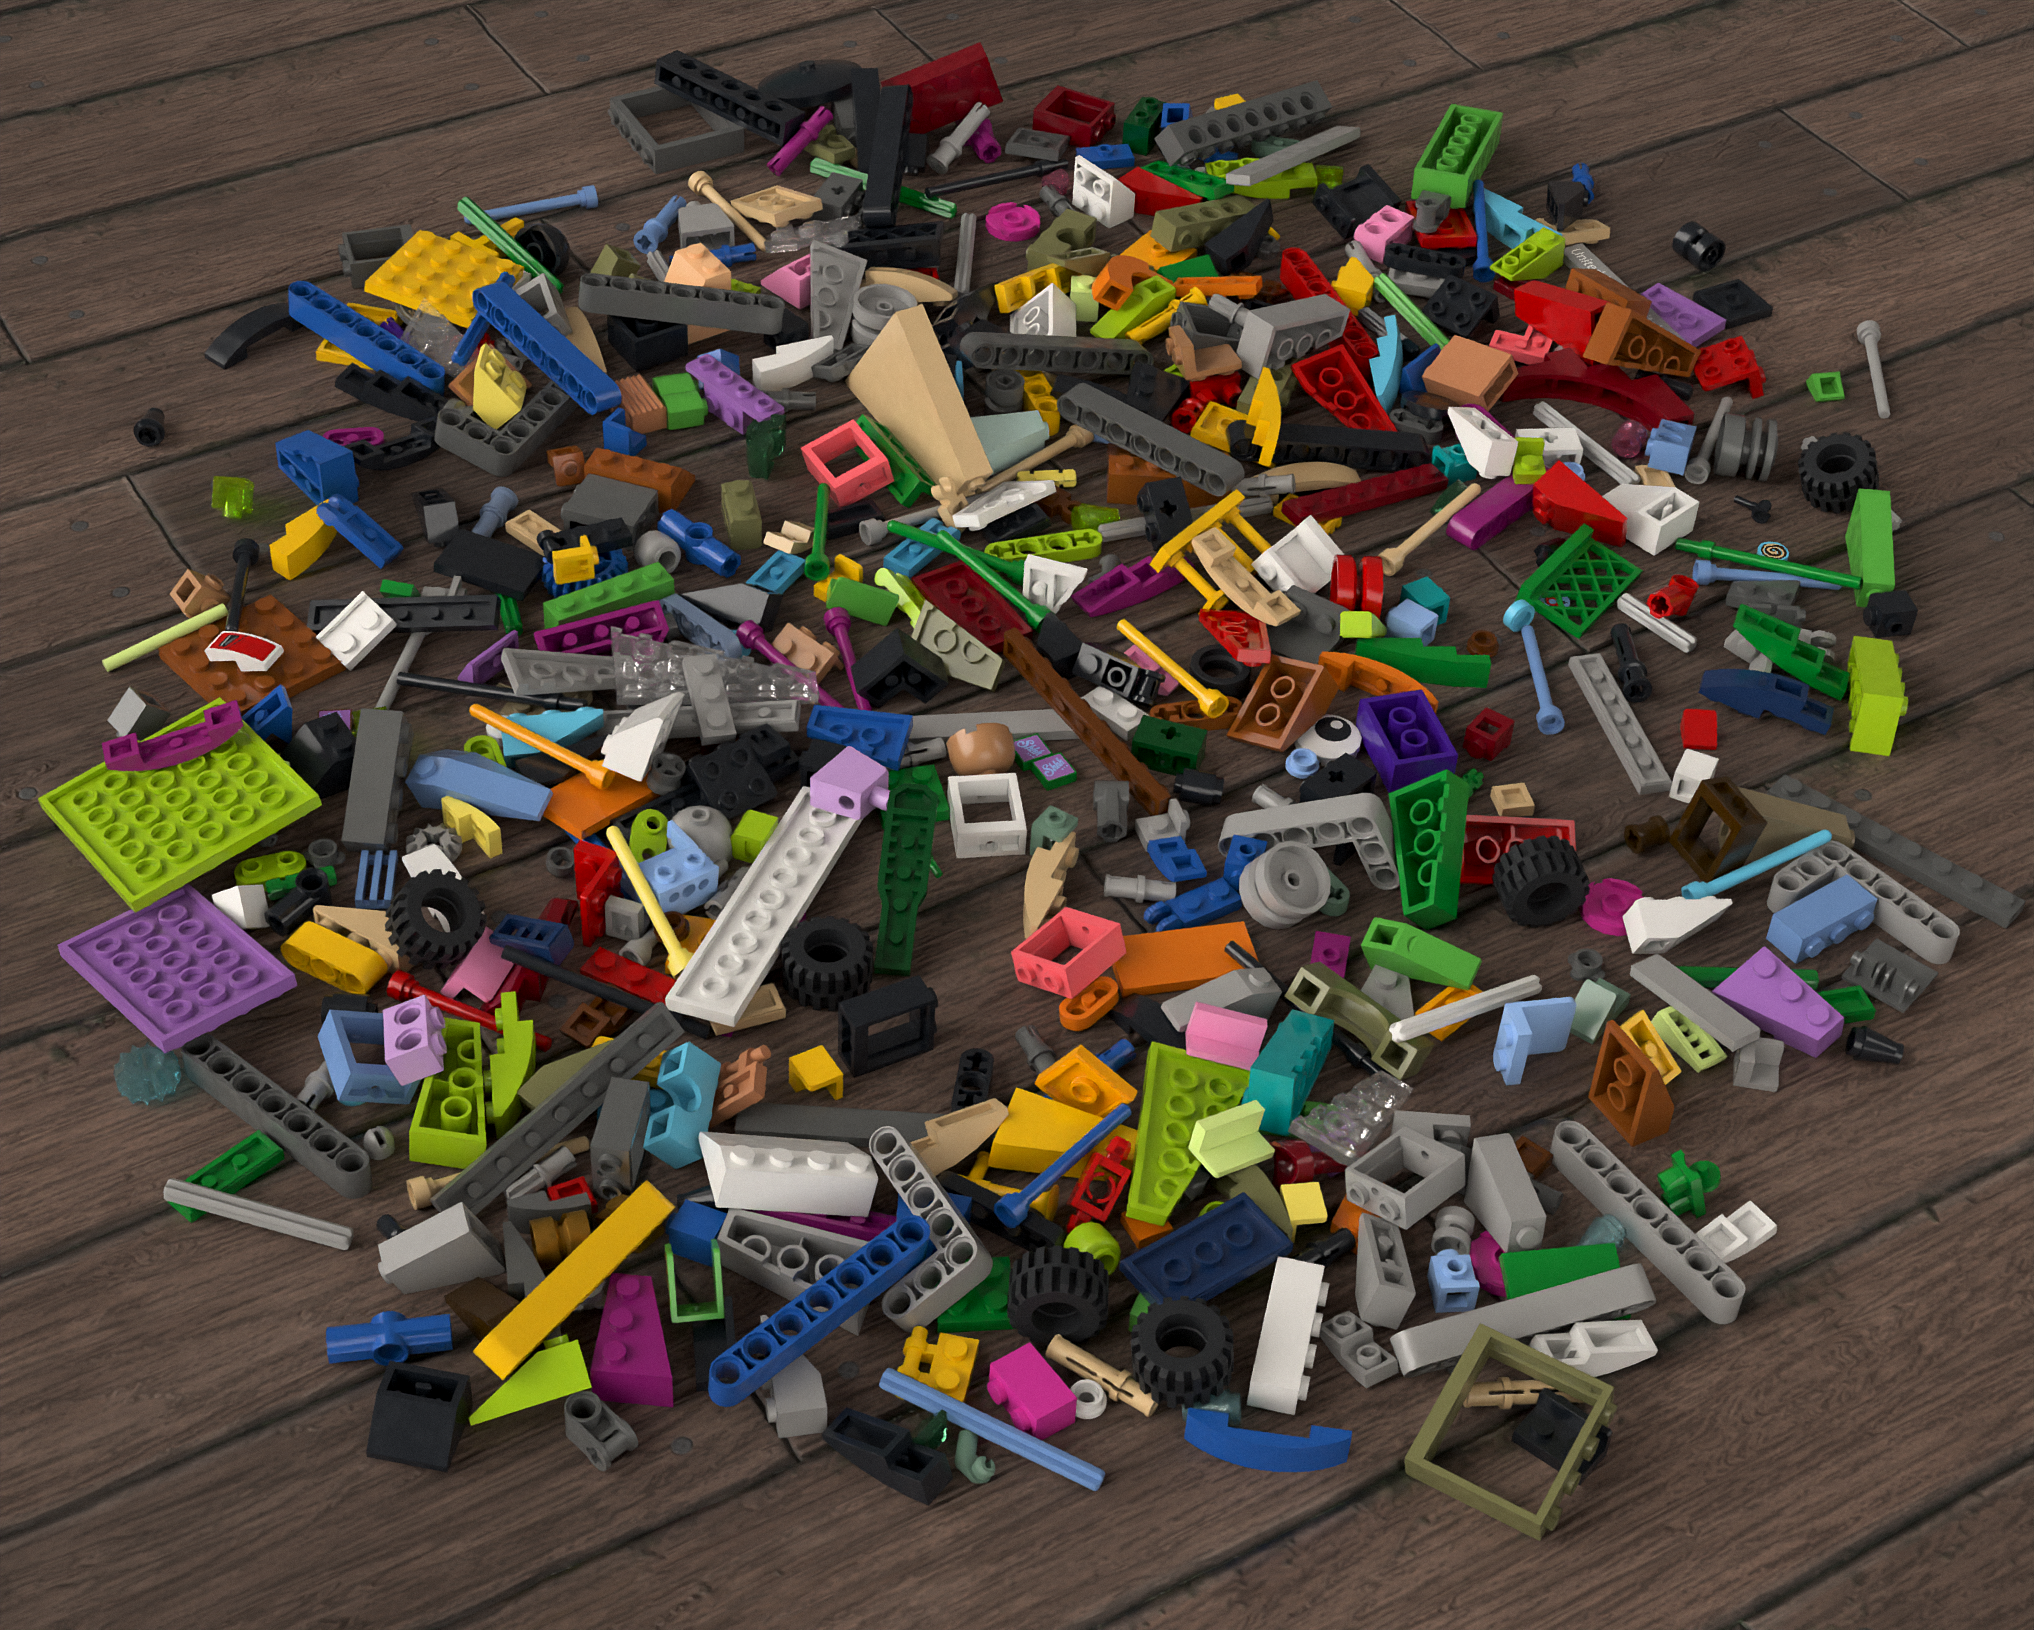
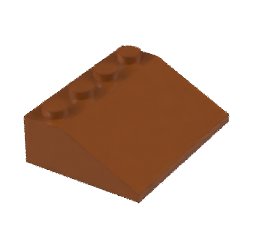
M1108 443L1107 503L1137 505L1138 492L1145 483L1177 477L1113 443ZM1216 449V450H1218V451H1220V452H1222V453H1224V454L1230 456V455H1229V452H1226V451L1221 450V449ZM1182 479L1189 508L1218 504L1231 494V490H1229L1223 496L1218 497Z

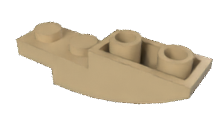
M870 267L865 271L866 279H862L859 288L861 289L873 284L898 286L914 295L917 306L922 305V302H933V306H947L951 300L958 297L956 289L934 277L916 271L892 267Z
M1071 832L1063 842L1059 843L1056 841L1051 850L1037 847L1027 871L1024 890L1023 927L1026 939L1066 907L1067 898L1063 896L1066 871L1068 867L1073 868L1079 855V848L1075 847V832Z

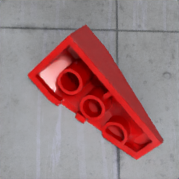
M1343 344L1291 365L1290 368L1304 391L1348 428L1398 432Z
M1467 815L1460 884L1487 885L1493 883L1494 867L1496 863L1501 862L1500 857L1504 853L1511 851L1510 848L1515 844L1520 845L1524 843L1523 840L1529 838L1533 840L1537 836L1543 835L1546 838L1558 836L1560 840L1565 839L1569 841L1576 851L1574 820Z

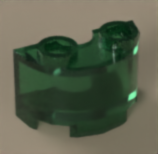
M772 414L771 420L758 423L755 419L747 426L746 464L751 477L769 478L774 468V462L770 460H773L776 456L780 457L786 446V415Z

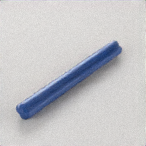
M502 272L496 282L503 281L512 288L516 280L514 275ZM479 312L471 322L451 357L453 363H458L459 366L467 364L490 326V323Z

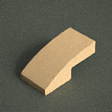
M784 521L781 532L767 531L763 543L788 554L801 553L813 547L814 528L800 522Z

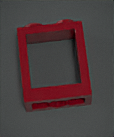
M1057 85L1034 108L1032 130L1069 135L1070 145L1080 148L1093 147L1102 140L1109 130L1113 129L1116 122V114H1114L1115 103ZM1064 114V115H1067V116H1070V117H1073V118H1076V119H1079V120H1083V121L1089 122L1090 124H1087V123H1084V122H1080V121H1077V120H1074V119H1071V118H1068V117H1064V116H1061V115Z

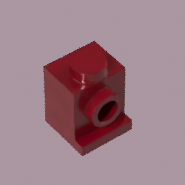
M1486 707L1467 726L1463 748L1467 749L1468 754L1475 759L1483 757L1492 761L1503 748L1507 749L1510 746L1515 720ZM1489 724L1499 728L1496 733L1488 729Z

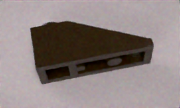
M480 1277L469 1281L444 1296L445 1302L480 1342L520 1304L519 1301ZM542 1342L509 1376L512 1377L537 1352L544 1350V1343Z

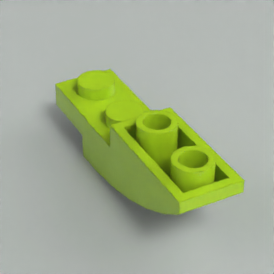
M1247 157L1231 161L1217 160L1205 163V170L1207 174L1226 179V173L1259 160V158ZM1304 162L1251 186L1234 185V192L1232 193L1264 199L1289 198L1290 189L1317 187V176L1312 162Z
M516 991L501 993L502 1008H495L497 1031L503 1030L504 1038L497 1039L498 1054L490 1055V1070L483 1071L485 1092L492 1093V1101L485 1102L487 1124H495L497 1139L504 1136L515 1125L523 1110L517 1092L535 1074L536 1036L533 1020L520 1021Z

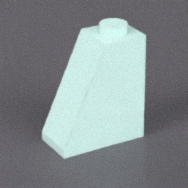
M1038 410L971 417L993 470L990 476L1008 469L1044 449L1045 440L1049 439L1048 423L1043 422Z

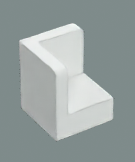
M1686 749L1675 771L1669 797L1689 803L1700 782L1704 779L1714 778L1719 759Z
M263 884L235 886L212 895L214 906L242 930L270 926L264 916V913L268 911Z

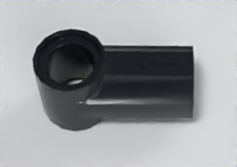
M309 868L300 872L295 880L296 887L264 913L266 922L275 933L282 937L289 935L311 915L314 916L313 908L316 905L332 906L327 874L323 870Z

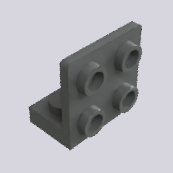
M1292 585L1287 590L1286 596L1301 612L1298 616L1277 627L1273 626L1268 631L1271 654L1318 665L1319 655L1322 651L1333 652L1345 639L1340 636V614L1343 611H1349V609Z

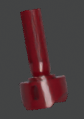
M1302 1139L1270 1142V1145L1275 1149L1272 1185L1280 1193L1281 1185L1309 1183L1313 1181L1314 1175L1345 1172L1347 1167L1370 1151V1147L1311 1152L1308 1144Z

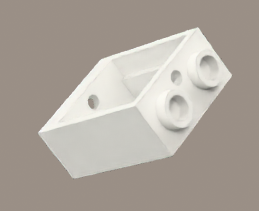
M1016 773L948 777L947 803L950 809V822L956 857L973 858L1025 854L1027 827ZM1009 802L1013 821L965 823L962 804Z

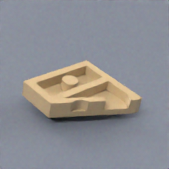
M1544 218L1535 219V221L1557 231L1555 225L1544 221ZM1593 219L1576 220L1563 231H1557L1566 239L1565 247L1575 245L1576 243L1596 244L1598 240L1610 238V227Z

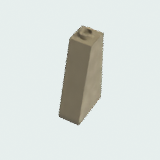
M1737 787L1768 822L1747 860L1756 861L1823 829L1831 832V840L1838 841L1851 850L1853 849L1855 834L1853 829H1849L1846 815ZM1721 821L1718 832L1720 849L1731 832L1723 821ZM1800 856L1795 857V858H1793V859H1791V860H1789V861H1787V862H1793L1794 860H1796V859L1799 858Z

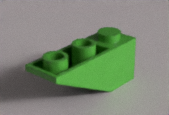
M1377 917L1373 918L1361 944L1371 970H1373L1375 965L1408 976L1411 979L1464 990L1470 989L1482 963L1481 958L1407 923Z

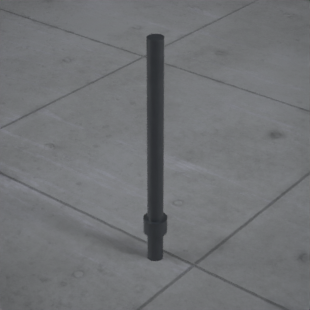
M1066 158L1059 159L1058 162L1047 159L1036 161L1034 165L926 187L925 196L933 198L1032 176L1039 178L1050 176L1052 172L1068 169L1069 164Z
M399 672L397 676L398 685L541 706L546 711H576L578 708L588 707L587 700L565 697L563 693L515 696L512 688Z
M1230 941L1226 945L1224 952L1244 969L1264 967L1235 941ZM1264 967L1282 991L1279 998L1293 1010L1305 1012L1284 997L1289 987ZM1334 1026L1332 1043L1347 1055L1346 1060L1357 1069H1364L1380 1084H1384L1391 1074L1371 1060L1370 1050L1361 1043H1354Z
M509 945L504 947L501 958L640 1014H644L655 1005L653 1002ZM669 1010L685 1032L707 1039L711 1029L710 1025L685 1016V1014Z

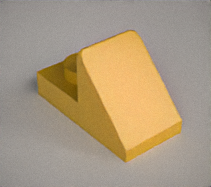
M1644 1010L1638 1011L1620 1026L1656 1066L1665 1085L1682 1072Z

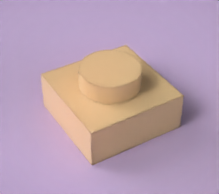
M1525 783L1492 786L1490 797L1499 816L1523 817L1533 815L1535 804Z

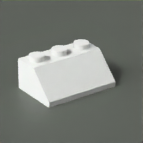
M1052 283L1010 315V332L1014 334L1076 337V304Z
M676 692L635 709L629 718L624 716L620 725L615 726L612 735L608 734L605 739L601 753L606 756L602 766L641 782L651 769L653 757L663 753L685 694Z

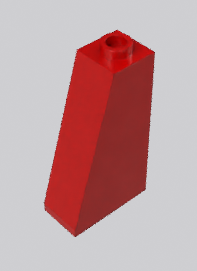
M1532 280L1514 289L1515 315L1563 348H1571L1587 364L1593 366L1600 363L1582 356L1606 303L1611 304V302L1537 280Z

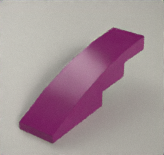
M1147 556L1129 569L1123 563L1073 594L1071 598L1091 618L1143 602L1172 588L1186 578L1175 567L1171 568L1169 565L1157 573L1149 565L1153 559ZM1184 556V559L1195 569V565Z

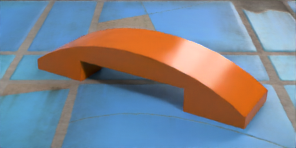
M1322 651L1319 655L1318 665L1325 666L1339 686V690L1343 692L1350 685L1375 696L1422 689L1435 714L1437 713L1439 701L1418 681L1389 665L1347 653Z

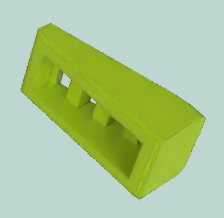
M1343 611L1340 614V636L1342 638H1375L1387 635V628L1369 611Z

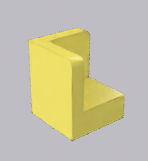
M1319 1182L1281 1185L1279 1196L1287 1210L1293 1228L1291 1241L1294 1243L1297 1225L1325 1223L1328 1214Z

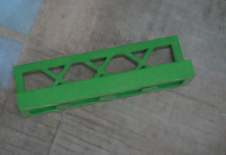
M861 414L856 423L888 459L894 482L886 485V487L900 504L910 508L922 492L933 497L930 488L937 486L933 479L885 425ZM859 446L854 447V450L865 462L870 460Z

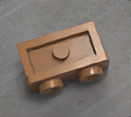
M787 623L771 643L772 646L817 684L822 681L833 666L840 671L845 667L838 658L840 652L826 641L822 645L815 641L817 637L804 626L797 629L790 623Z

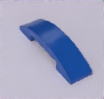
M1188 1408L1184 1439L1200 1450L1236 1465L1273 1472H1308L1334 1467L1347 1462L1352 1438V1431L1311 1425L1309 1438L1228 1427L1229 1413Z

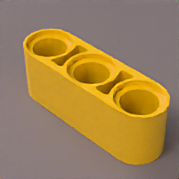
M1014 370L1019 372L1025 381L1022 398L1023 412L1038 410L1043 422L1048 423L1049 436L1055 435L1060 428V413L1057 408V399L1050 395L1052 387L1042 371Z
M311 921L305 922L281 945L280 949L284 959L293 967L347 993L366 994L388 972L387 963L374 950Z

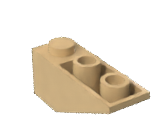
M316 905L313 908L316 924L374 950L387 963L388 972L392 974L397 970L407 972L414 966L408 963L410 958L407 955L401 958L396 953L399 949L397 944L391 946L388 938L392 933L385 931V923L389 919L385 917L386 911Z

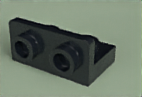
M1544 1388L1539 1393L1535 1408L1514 1430L1511 1441L1559 1472L1589 1415L1571 1404L1565 1397L1555 1394L1548 1388ZM1601 1425L1596 1435L1600 1441L1594 1456L1590 1461L1583 1459L1577 1471L1581 1473L1578 1485L1585 1481L1607 1454L1613 1432L1604 1425Z

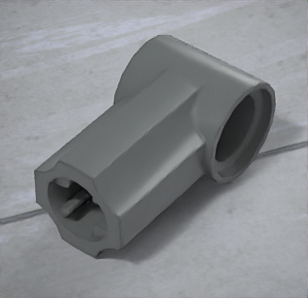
M1094 780L1093 810L1097 812V835L1101 836L1105 842H1117L1120 838L1125 837L1127 833L1129 781Z

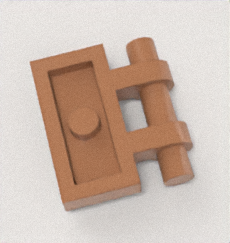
M761 1045L756 1049L749 1048L742 1052L736 1061L721 1064L709 1128L732 1118L735 1114L764 1098L767 1068L763 1066V1062L771 1057L770 1049L766 1045Z

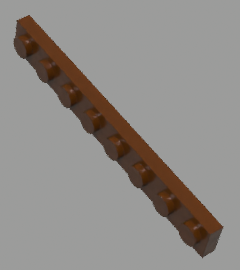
M1015 627L1004 632L1003 655L1118 781H1129V793L1150 816L1168 813L1171 795L1167 787L1156 781L1150 774L1148 767L1133 756L1124 741H1120L1111 732L1106 721L1100 720L1091 710L1089 703L1085 699H1081L1073 691L1069 681L1066 678H1061L1053 669L1051 662L1038 653L1028 637H1024Z

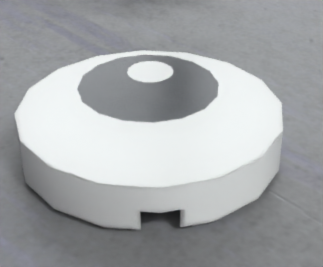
M1325 714L1298 738L1294 744L1296 749L1306 748L1313 751L1318 761L1321 762L1320 766L1325 767L1329 761L1336 760L1344 753H1348L1356 758L1360 750L1362 737L1359 729L1351 721L1340 716Z

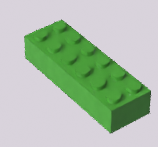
M1451 104L1415 167L1411 199H1418L1421 192L1426 190L1450 195L1451 209L1465 208L1473 193V182L1481 178L1500 142L1503 113Z

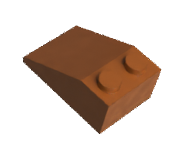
M1271 654L1270 664L1265 663L1226 736L1231 740L1284 752L1326 714L1339 686L1325 666Z
M1613 1019L1607 1021L1588 1097L1630 1146L1634 1147L1667 1133L1675 1107L1656 1066Z

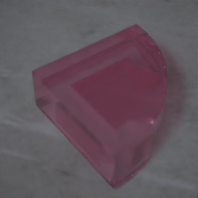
M1060 168L1042 178V187L1045 185L1049 187V184H1051L1060 195H1065L1069 186V176L1066 171Z

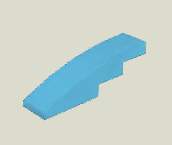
M1395 314L1384 317L1388 335L1376 338L1380 356L1369 359L1376 396L1388 416L1398 394L1403 366L1401 335Z

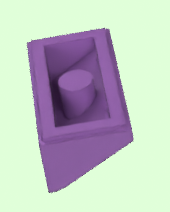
M511 631L470 661L458 676V680L483 684L504 669L501 661L503 649H519L518 631Z

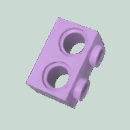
M422 995L384 1009L385 1062L400 1085L404 1086L444 1071L443 1054L447 1053V1047L441 1029L445 1028V1020L439 1007L433 1008L426 995Z

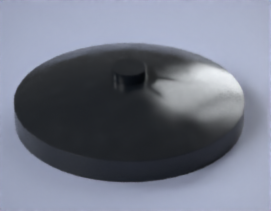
M839 59L804 61L766 76L760 81L757 89L795 108L821 105L851 94L850 69L861 68V66L852 61Z

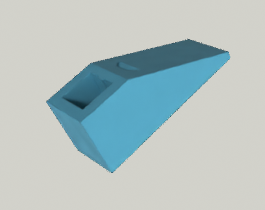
M581 707L572 712L547 710L542 714L529 716L524 713H514L507 717V719L562 747L575 744L604 727L603 709H595L593 707ZM501 731L504 760L507 768H516V760L544 753Z

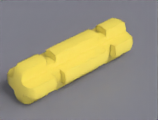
M1063 469L1062 473H1059V470L1034 471V474H1030V471L1017 472L1016 481L1054 480V484L1057 487L1063 485V488L1076 486L1077 476L1073 469Z

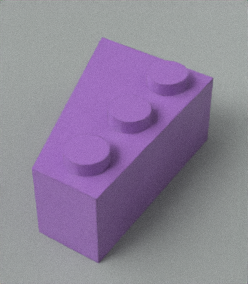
M1765 946L1712 991V994L1761 1030L1774 1035V1039L1783 1041L1785 1044L1812 1057L1817 1058L1842 1036L1844 1017Z

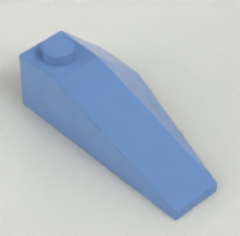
M450 749L419 755L405 781L421 807L442 810L441 798L450 796L474 806L486 815L534 821L541 820L553 795L551 789L476 752Z

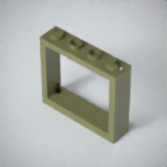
M1480 1323L1405 1456V1472L1407 1475L1541 1541L1546 1529L1553 1531L1557 1526L1563 1508L1559 1507L1564 1495L1572 1496L1581 1478V1473L1577 1471L1583 1459L1590 1461L1594 1456L1600 1441L1596 1435L1601 1425L1608 1427L1614 1418L1617 1410V1405L1613 1404L1614 1387ZM1489 1357L1593 1406L1536 1515L1431 1463Z

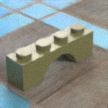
M1320 961L1302 966L1284 996L1306 1013L1332 1019L1335 1024L1353 1033L1368 1047L1371 1052V1060L1398 1080L1416 1075L1435 1045L1423 1035L1399 1043L1393 1041L1389 1028L1391 1024L1401 1021V1019Z

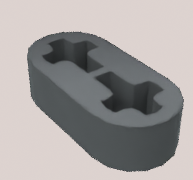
M1395 409L1389 414V418L1398 432L1421 434L1427 444H1436L1442 439L1444 424L1441 420L1436 421L1411 414L1407 409Z

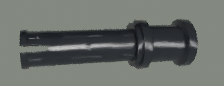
M1620 623L1615 625L1610 633L1620 663L1618 677L1624 683L1623 695L1630 702H1642L1650 697L1652 685L1646 679L1647 668L1645 664L1638 658L1631 628H1628L1627 624Z

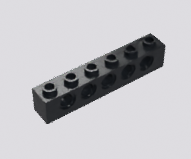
M678 50L657 59L654 84L782 147L800 129L799 125L804 122V111Z

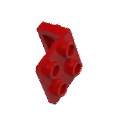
M1742 335L1699 349L1701 353L1693 368V372L1702 390L1710 391L1743 380L1752 399L1764 396L1762 384L1766 383L1765 373L1761 366L1758 367L1754 351L1752 349L1749 350Z

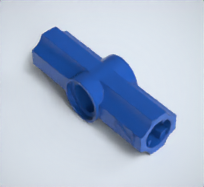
M673 509L664 512L662 518L657 523L658 531L671 537L678 543L679 547L685 550V557L688 562L697 565L705 564L725 578L734 575L737 568L741 565V556L713 537V529L710 525L702 522L693 523Z
M386 1311L374 1316L371 1323L327 1327L326 1343L329 1364L373 1359L380 1365L388 1366L389 1361L404 1362L410 1354L453 1350L450 1314L406 1318L402 1313Z

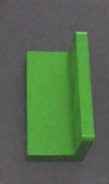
M844 577L832 578L827 588L826 608L842 607L848 611L850 616L887 626L899 601V595Z

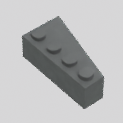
M361 708L342 834V843L347 851L361 852L362 850H369V853H376V850H383V854L390 855L392 844L397 842L398 823L396 822L398 812L403 804V787L414 738L412 724L408 723L403 711Z

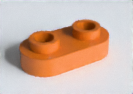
M1099 976L1073 999L1065 998L1059 1005V1016L1062 1026L1073 1031H1083L1095 1024L1118 1003L1119 994L1116 981L1106 976Z

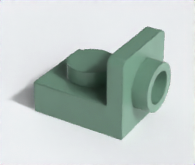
M1050 805L1032 823L1030 855L1033 856L1037 847L1051 850L1056 841L1059 843L1063 842L1077 827L1078 818Z

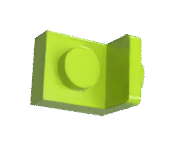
M1516 437L1514 439L1518 441V446L1511 469L1514 483L1534 484L1546 473L1542 457L1545 445L1544 439Z

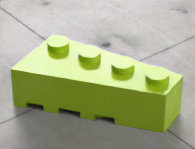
M1861 636L1853 637L1847 662V672L1850 673L1848 681V691H1850L1848 710L1852 711L1849 732L1853 733L1850 740V751L1890 756L1899 717L1905 716L1908 706V697L1904 696L1905 682H1901L1902 668L1898 667L1899 654L1894 651L1893 641Z

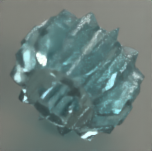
M147 1042L141 1048L132 1045L131 1053H120L119 1063L114 1065V1076L121 1096H127L132 1104L143 1100L146 1106H148L151 1100L157 1099L163 1102L165 1094H175L176 1084L180 1083L181 1071L174 1051L164 1053L157 1046L152 1047Z

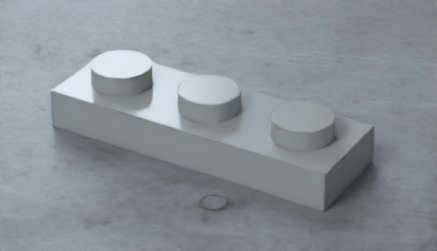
M706 654L683 657L682 667L702 746L721 744L726 741L735 742L736 730L717 655Z

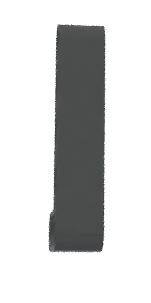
M551 380L501 431L492 428L459 409L443 408L437 416L435 441L442 448L498 477H506L511 475L577 408L578 403Z

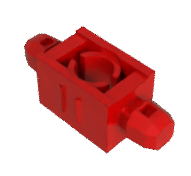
M1115 1136L1105 1148L1106 1156L1098 1152L1091 1154L1066 1202L1067 1205L1077 1210L1075 1215H1070L1066 1224V1232L1068 1234L1075 1227L1090 1222L1092 1218L1103 1223L1107 1220L1132 1172L1120 1165L1122 1160H1127L1131 1151V1143ZM1097 1166L1116 1176L1115 1180L1111 1176H1105L1104 1179L1108 1186L1106 1194L1099 1199L1094 1198L1092 1201L1094 1203H1102L1100 1209L1080 1199L1082 1194L1086 1199H1092L1093 1196L1089 1189L1090 1182L1097 1176H1104V1172H1094Z

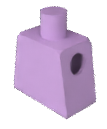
M847 746L810 778V805L856 820L863 819L876 807L887 811L890 792L888 790L889 772L881 764L853 747Z

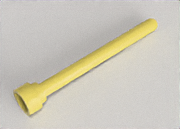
M610 826L606 831V835L669 953L667 958L669 964L667 967L674 980H677L694 953L688 952L687 948H682L620 829L617 826Z

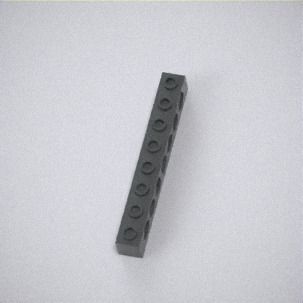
M1318 80L1169 124L1155 138V141L1170 167L1177 164L1186 166L1197 158L1205 160L1216 152L1224 154L1235 146L1243 148L1254 139L1257 142H1262L1274 134L1276 137H1279L1290 129L1298 131L1309 123L1312 126L1317 125L1326 118L1325 114L1332 108V105Z

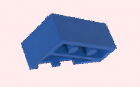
M310 430L275 443L278 467L316 505L337 493L341 494L351 503L359 501L357 492L359 479L355 473L352 450Z

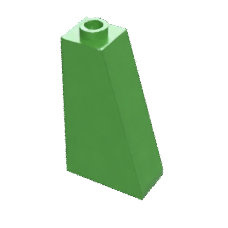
M1859 488L1845 539L1851 575L1862 577L1860 589H1854L1856 606L1867 607L1870 594L1892 592L1895 587L1890 491Z

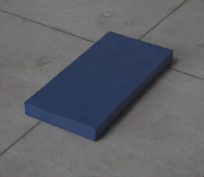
M1243 1192L1121 1260L1119 1270L1150 1304L1156 1302L1158 1305L1163 1304V1298L1172 1297L1173 1301L1180 1300V1296H1189L1190 1301H1196L1197 1298L1208 1301L1277 1261L1278 1256L1284 1257L1291 1253L1293 1242Z

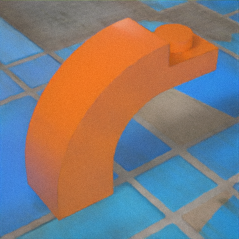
M1117 255L1110 259L1093 281L1092 295L1095 301L1118 311L1134 291L1133 287L1136 284L1156 275L1173 285V282L1150 270L1148 263L1127 255Z

